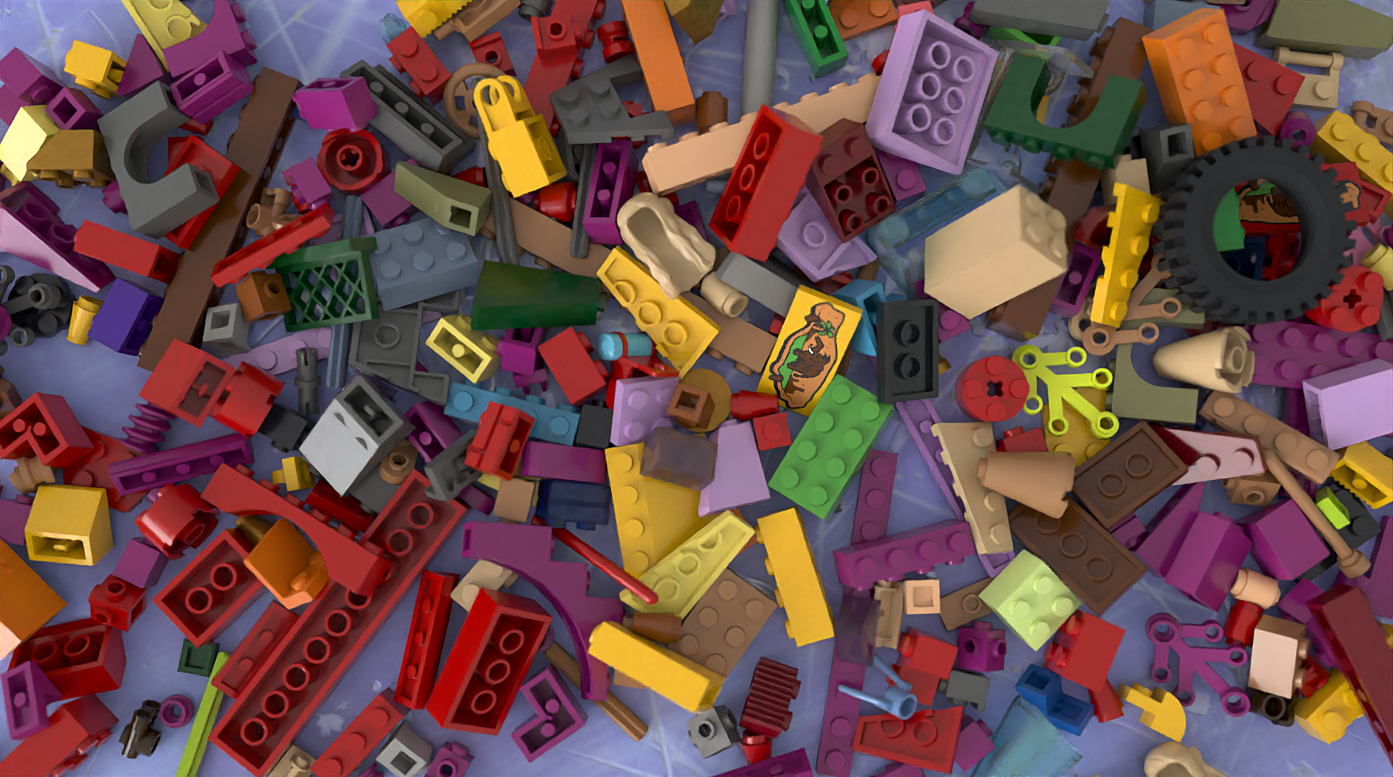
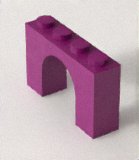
M214 0V14L204 31L193 38L162 50L171 76L175 81H178L207 60H210L211 57L222 50L245 67L258 63L254 49H257L258 46L250 30H246L244 22L248 20L239 3H236L235 0Z

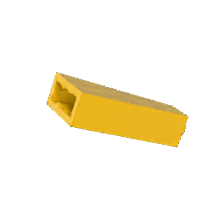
M603 621L602 625L599 624L594 629L590 637L592 645L588 651L589 654L693 713L711 709L726 680L721 675L638 633L631 632L630 629L616 622Z

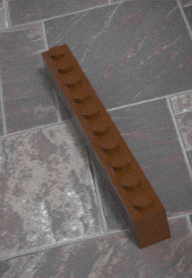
M264 66L261 73L254 78L253 85L255 90L252 92L248 103L244 104L240 111L239 125L236 132L231 134L228 139V151L225 157L241 169L188 250L180 254L177 260V272L174 279L165 288V300L161 310L152 319L150 336L139 350L138 356L140 359L137 364L138 367L153 372L174 338L198 349L201 348L207 309L219 305L227 286L225 284L218 288L210 279L211 274L218 261L237 252L244 246L251 229L246 225L248 210L255 203L261 204L263 188H268L295 124L296 118L293 117V113L297 105L291 95L305 86L300 80Z

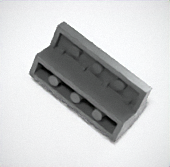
M362 59L340 73L339 77L364 76L378 115L367 122L425 169L450 176L454 166L474 152L477 145L474 140L456 128L426 101L420 99L415 92L380 64L373 68Z

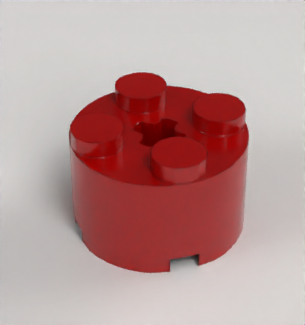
M339 129L329 132L321 142L322 147L319 154H317L318 169L329 184L346 196H360L391 173L392 164L388 151L372 133L365 129L350 132L348 129ZM358 158L357 164L354 166L353 160Z
M1350 265L1349 268L1339 269L1337 271L1345 277L1341 284L1328 286L1334 291L1330 297L1317 300L1320 305L1313 310L1302 311L1312 324L1343 332H1355L1374 325L1380 318V310L1383 303V278L1380 274L1364 266Z
M997 355L985 357L967 365L958 375L955 385L956 401L960 410L970 419L986 423L1005 421L1014 417L1025 405L1030 391L1029 383L1022 369L1012 360ZM993 384L995 386V395L988 396L987 392L989 391V387L987 385Z
M242 361L209 416L214 418L215 421L251 439L270 411L275 397H278L285 382L251 363L248 364Z
M169 483L160 489L157 494L158 499L151 507L138 515L135 524L139 527L141 534L168 558L177 560L186 556L182 551L191 546L195 550L205 542L219 522L215 515H221V511L200 497L202 494L191 484L184 483L175 486L173 483Z

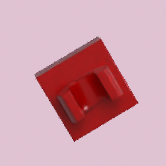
M1308 653L1306 659L1302 658L1301 668L1307 670L1303 688L1297 687L1296 689L1301 696L1309 699L1328 682L1327 679L1331 675Z

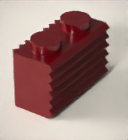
M761 656L754 669L738 726L775 739L781 734L782 730L787 732L793 712L788 711L790 700H796L801 686V681L796 679L799 669Z

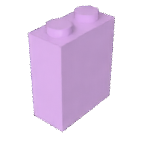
M1378 358L1302 381L1311 439L1330 450L1393 432V364Z

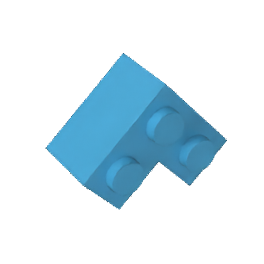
M856 279L832 294L836 299L863 309L850 344L854 352L876 357L877 302L916 299V296L890 293L885 296L881 282Z

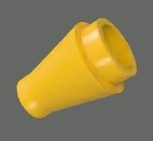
M80 295L78 301L73 302L69 332L66 339L75 344L86 345L90 338L87 336V333L92 326V320L104 302L91 296Z

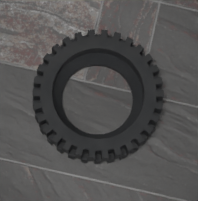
M1265 135L1256 139V136L1246 137L1239 141L1229 142L1195 158L1196 160L1187 163L1180 169L1182 172L1173 176L1168 182L1172 187L1164 190L1159 198L1167 203L1159 206L1158 218L1163 219L1160 224L1154 225L1151 236H1161L1162 242L1152 245L1153 254L1162 252L1164 254L1165 261L1156 263L1159 272L1170 271L1172 276L1164 280L1168 289L1178 286L1181 288L1175 295L1181 303L1193 300V303L1188 308L1195 314L1207 312L1204 317L1205 319L1210 321L1222 320V324L1225 325L1240 324V326H1250L1285 321V319L1303 315L1302 311L1313 310L1320 305L1317 300L1328 299L1334 292L1328 286L1341 284L1345 276L1337 270L1350 267L1353 258L1343 254L1344 251L1355 249L1357 240L1347 238V232L1357 230V221H1346L1345 213L1355 209L1353 201L1342 203L1340 195L1349 191L1345 183L1336 186L1332 183L1331 180L1339 175L1334 167L1322 171L1320 167L1326 159L1320 154L1306 158L1311 148L1303 144L1291 148L1293 140L1287 138L1274 142L1275 136ZM1267 180L1275 185L1289 199L1299 219L1301 246L1295 266L1286 275L1272 281L1253 280L1238 274L1223 260L1215 244L1213 224L1216 210L1224 196L1232 188L1244 181Z

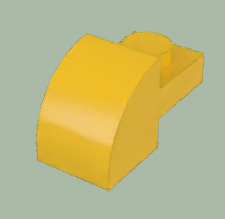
M1135 682L1131 688L1122 683L1119 684L1116 690L1117 695L1144 709L1138 720L1139 722L1180 743L1186 728V717L1182 705L1175 696L1157 686L1151 691Z

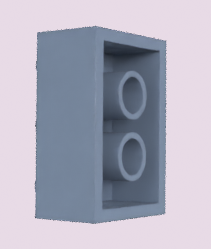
M431 217L363 236L376 237L378 250L369 252L373 281L384 311L478 284V262L466 233L444 227Z

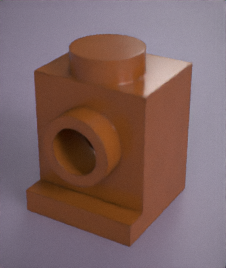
M678 382L667 409V414L674 416L677 423L685 428L695 429L700 427L707 429L715 404L709 391Z

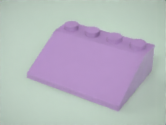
M925 9L900 16L865 126L871 144L887 153L954 175H961L999 52Z

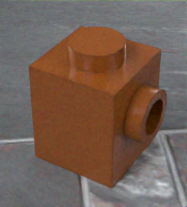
M265 270L251 272L246 275V280L235 286L246 323L275 320L292 310L280 273L266 274Z

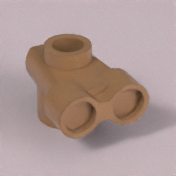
M263 188L261 204L255 203L248 210L246 216L247 227L254 229L255 235L259 237H264L275 231L272 226V219L285 214L286 208L289 207L292 192L280 188Z

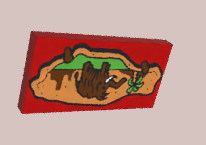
M1356 162L1322 165L1320 167L1322 171L1334 167L1339 175L1331 180L1334 186L1345 183L1349 191L1340 195L1342 203L1353 201L1355 209L1345 213L1346 221L1356 220L1357 227L1366 226L1369 222ZM1256 179L1244 181L1234 187L1235 192L1239 196L1238 212L1240 224L1245 231V237L1301 232L1299 219L1293 205L1275 185L1267 180Z

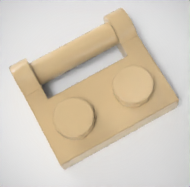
M1277 46L1274 49L1271 60L1286 67V64L1324 68V75L1299 73L1305 76V79L1290 108L1329 112L1337 108L1340 69L1344 61L1342 53L1330 52L1326 55L1290 51L1288 47Z

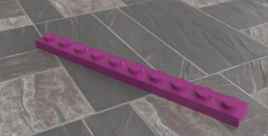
M873 449L863 464L850 546L886 536L898 453ZM845 584L843 586L837 625L838 631L835 638L815 768L816 774L834 777H849L853 756L852 745L858 723L861 699L840 691L838 687L839 685H845L859 691L863 690L869 650V639L866 638V635L869 634L871 616L874 615L875 611L873 609L875 595L873 587L856 591L853 587Z

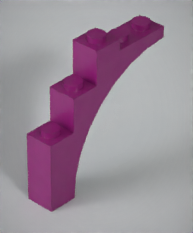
M479 521L464 523L462 557L487 561L508 569L531 583L547 598L565 623L575 646L580 669L581 698L606 701V693L610 689V675L607 673L608 664L588 653L592 645L590 637L594 629L599 624L602 625L603 621L616 622L623 625V618L626 616L623 601L618 598L586 597V591L591 583V575L587 571L588 563L550 561V555L553 554L555 549V538L551 535L552 527Z

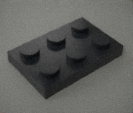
M935 298L877 302V402L887 404L938 397L939 301Z
M1334 479L1323 486H1328L1349 512L1350 523L1337 530L1331 522V525L1349 547L1356 549L1382 531L1360 499L1355 497V493H1350V489H1345L1344 485H1339V481H1334ZM1315 526V530L1330 551V555L1295 578L1296 584L1304 577L1310 581L1338 562V554Z

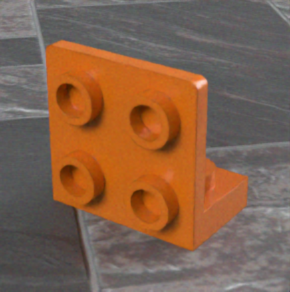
M827 0V6L843 42L897 23V12L892 0Z
M284 517L277 520L244 560L245 565L288 610L313 601L330 579L320 551L316 552Z

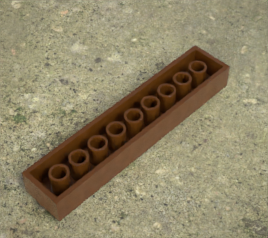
M1119 17L1112 26L1107 25L1104 28L1100 37H1095L1088 52V55L1092 56L1089 66L1085 65L1077 80V84L1081 85L1078 94L1071 97L1065 111L1069 114L1066 125L1061 124L1059 128L1077 125L1093 112L1110 74L1134 80L1139 79L1147 59L1142 37L1155 30ZM1049 154L1043 166V171L1047 172L1044 181L1037 184L1033 193L1053 209L1059 210L1065 218L1066 226L1064 231L1065 245L1067 247V264L1076 241L1072 237L1076 232V225L1081 217L1087 213L1103 170L1093 169L1084 162L1074 159L1070 162L1062 161ZM1063 273L988 310L985 318L989 320L986 329L1021 343L1038 337Z

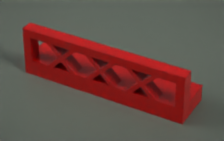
M425 569L422 572L394 695V701L413 710H425V705L434 689L454 601L450 594L457 587L459 574L454 572Z

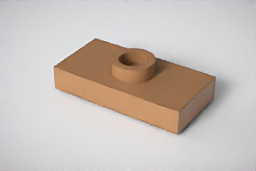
M987 576L940 596V613L938 614L946 631L993 612L978 596L995 577L990 578Z

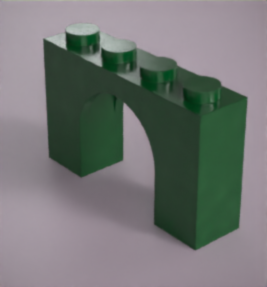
M1015 54L984 122L991 140L1002 146H1008L1009 144L1018 145L1034 154H1039L1040 151L1050 153L1055 158L1070 162L1072 159L1082 161L1087 166L1097 170H1103L1105 167L1116 170L1148 98L1144 81L1110 74L1095 109L1084 121L1068 128H1051L1037 120L1038 107L1052 78L1047 62Z

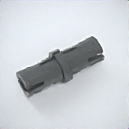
M306 347L296 349L297 377L294 379V385L298 387V414L305 416L307 414L306 411H308V402L310 415H316L320 412L318 386L321 385V377L317 376L318 350L309 347V352H307L308 361L306 360Z

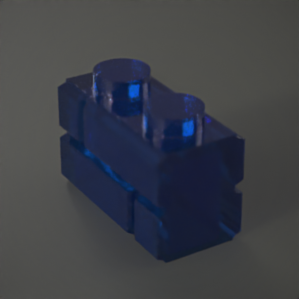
M543 478L539 480V498L536 503L535 516L536 518L546 520V526L566 528V522L576 523V529L595 531L596 525H607L609 523V505L612 499L611 486Z

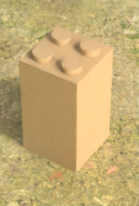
M1021 185L1013 187L925 238L924 292L970 320L1066 272L1067 247L1065 245L1064 228L1066 222L1064 216L1059 210L1053 209L1036 194L1029 192Z

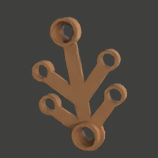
M1163 252L1153 257L1150 272L1130 293L1127 302V313L1121 320L1120 326L1124 321L1158 317L1175 319L1179 316L1182 306L1180 301L1173 297L1166 298L1158 304L1138 306L1160 280H1166L1172 276L1169 270L1159 272L1156 263L1165 259ZM1097 283L1090 285L1085 300L1089 303L1090 318L1094 299L1090 298L1088 294L1091 290H1096ZM1169 303L1174 304L1177 307V311L1167 313L1164 310V306ZM1091 320V326L1084 331L1082 342L1084 348L1090 354L1104 356L1109 354L1115 345L1138 342L1146 345L1153 344L1159 337V329L1153 323H1144L1139 327V330L1117 331V327ZM1152 329L1155 332V336L1151 339H1146L1142 336V331ZM1096 334H1103L1106 340L1102 344H1097L1093 341V337Z

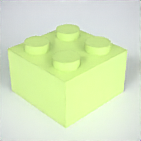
M1024 549L978 596L1020 640L1035 651L1082 604L1044 561Z

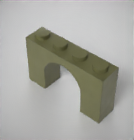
M1153 288L1138 306L1158 304L1169 297L1176 298L1175 295L1180 290ZM1193 300L1182 302L1181 312L1175 319L1158 317L1124 321L1117 331L1139 330V327L1144 323H1153L1158 328L1203 329L1205 312L1195 314L1188 308L1193 303ZM1169 303L1164 306V310L1167 313H1174L1177 311V307ZM1145 329V330H1143V331H1142V335H1144L1146 332H1148V331H1150V330H1152V329ZM1135 343L1115 345L1117 347L1116 359H1110L1109 371L1114 379L1113 391H1107L1105 410L1111 411L1118 420H1144L1145 422L1194 426L1198 390L1159 387L1146 382L1136 373L1131 362V354Z

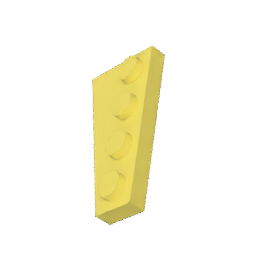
M727 509L638 578L640 582L658 594L659 599L656 604L649 605L627 588L619 593L620 599L640 613L674 612V616L682 617L683 620L755 533L754 528Z

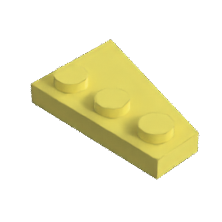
M121 0L168 72L170 70L162 50L197 36L208 26L180 0Z

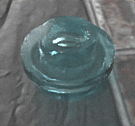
M388 13L384 19L379 20V31L386 44H389L407 30L404 21L394 13Z

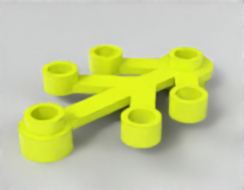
M1022 345L1013 353L1012 361L1022 369L1029 383L1030 391L1026 402L1028 400H1035L1038 403L1036 410H1030L1025 403L1022 410L1027 415H1036L1043 407V401L1037 395L1036 377H1038L1047 385L1050 418L1047 430L1050 435L1061 437L1069 428L1068 421L1063 417L1062 398L1090 421V431L1096 438L1102 440L1109 439L1118 431L1119 421L1114 414L1106 411L1100 412L1073 389L1076 387H1095L1100 390L1107 388L1113 379L1112 373L1108 369L1099 368L1094 373L1056 375L1046 366L1068 365L1071 368H1079L1086 361V352L1080 347H1072L1068 352L1043 353L1034 345ZM1078 353L1082 358L1081 362H1073L1070 359V354ZM1031 355L1035 363L1027 365L1023 362V357ZM1096 375H1105L1107 377V383H1098L1096 381ZM1100 420H1109L1111 422V429H1103L1100 426ZM1052 422H1061L1064 427L1063 431L1056 432L1053 430Z

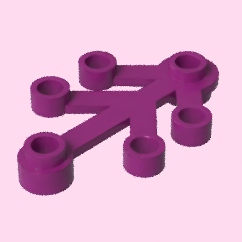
M1156 613L1147 620L1145 625L1147 637L1155 643L1154 662L1150 666L1151 677L1158 683H1166L1170 680L1172 676L1168 664L1170 646L1179 655L1178 685L1174 688L1173 695L1183 707H1188L1195 702V694L1192 689L1194 669L1220 695V703L1225 713L1233 717H1240L1249 711L1250 701L1246 692L1239 687H1231L1205 662H1229L1233 666H1241L1248 659L1245 648L1238 643H1231L1226 648L1189 646L1181 638L1196 637L1205 638L1208 642H1218L1224 634L1218 621L1209 619L1202 624L1178 623L1176 618L1168 613ZM1160 624L1169 626L1165 632L1156 630ZM1209 627L1218 628V632L1214 635L1207 634L1206 630ZM1233 651L1242 652L1239 658L1234 659L1230 657ZM1158 668L1167 670L1164 675L1159 676L1155 674V670ZM1183 691L1190 693V696L1186 699L1178 697ZM1232 695L1240 697L1237 702H1229L1228 698Z

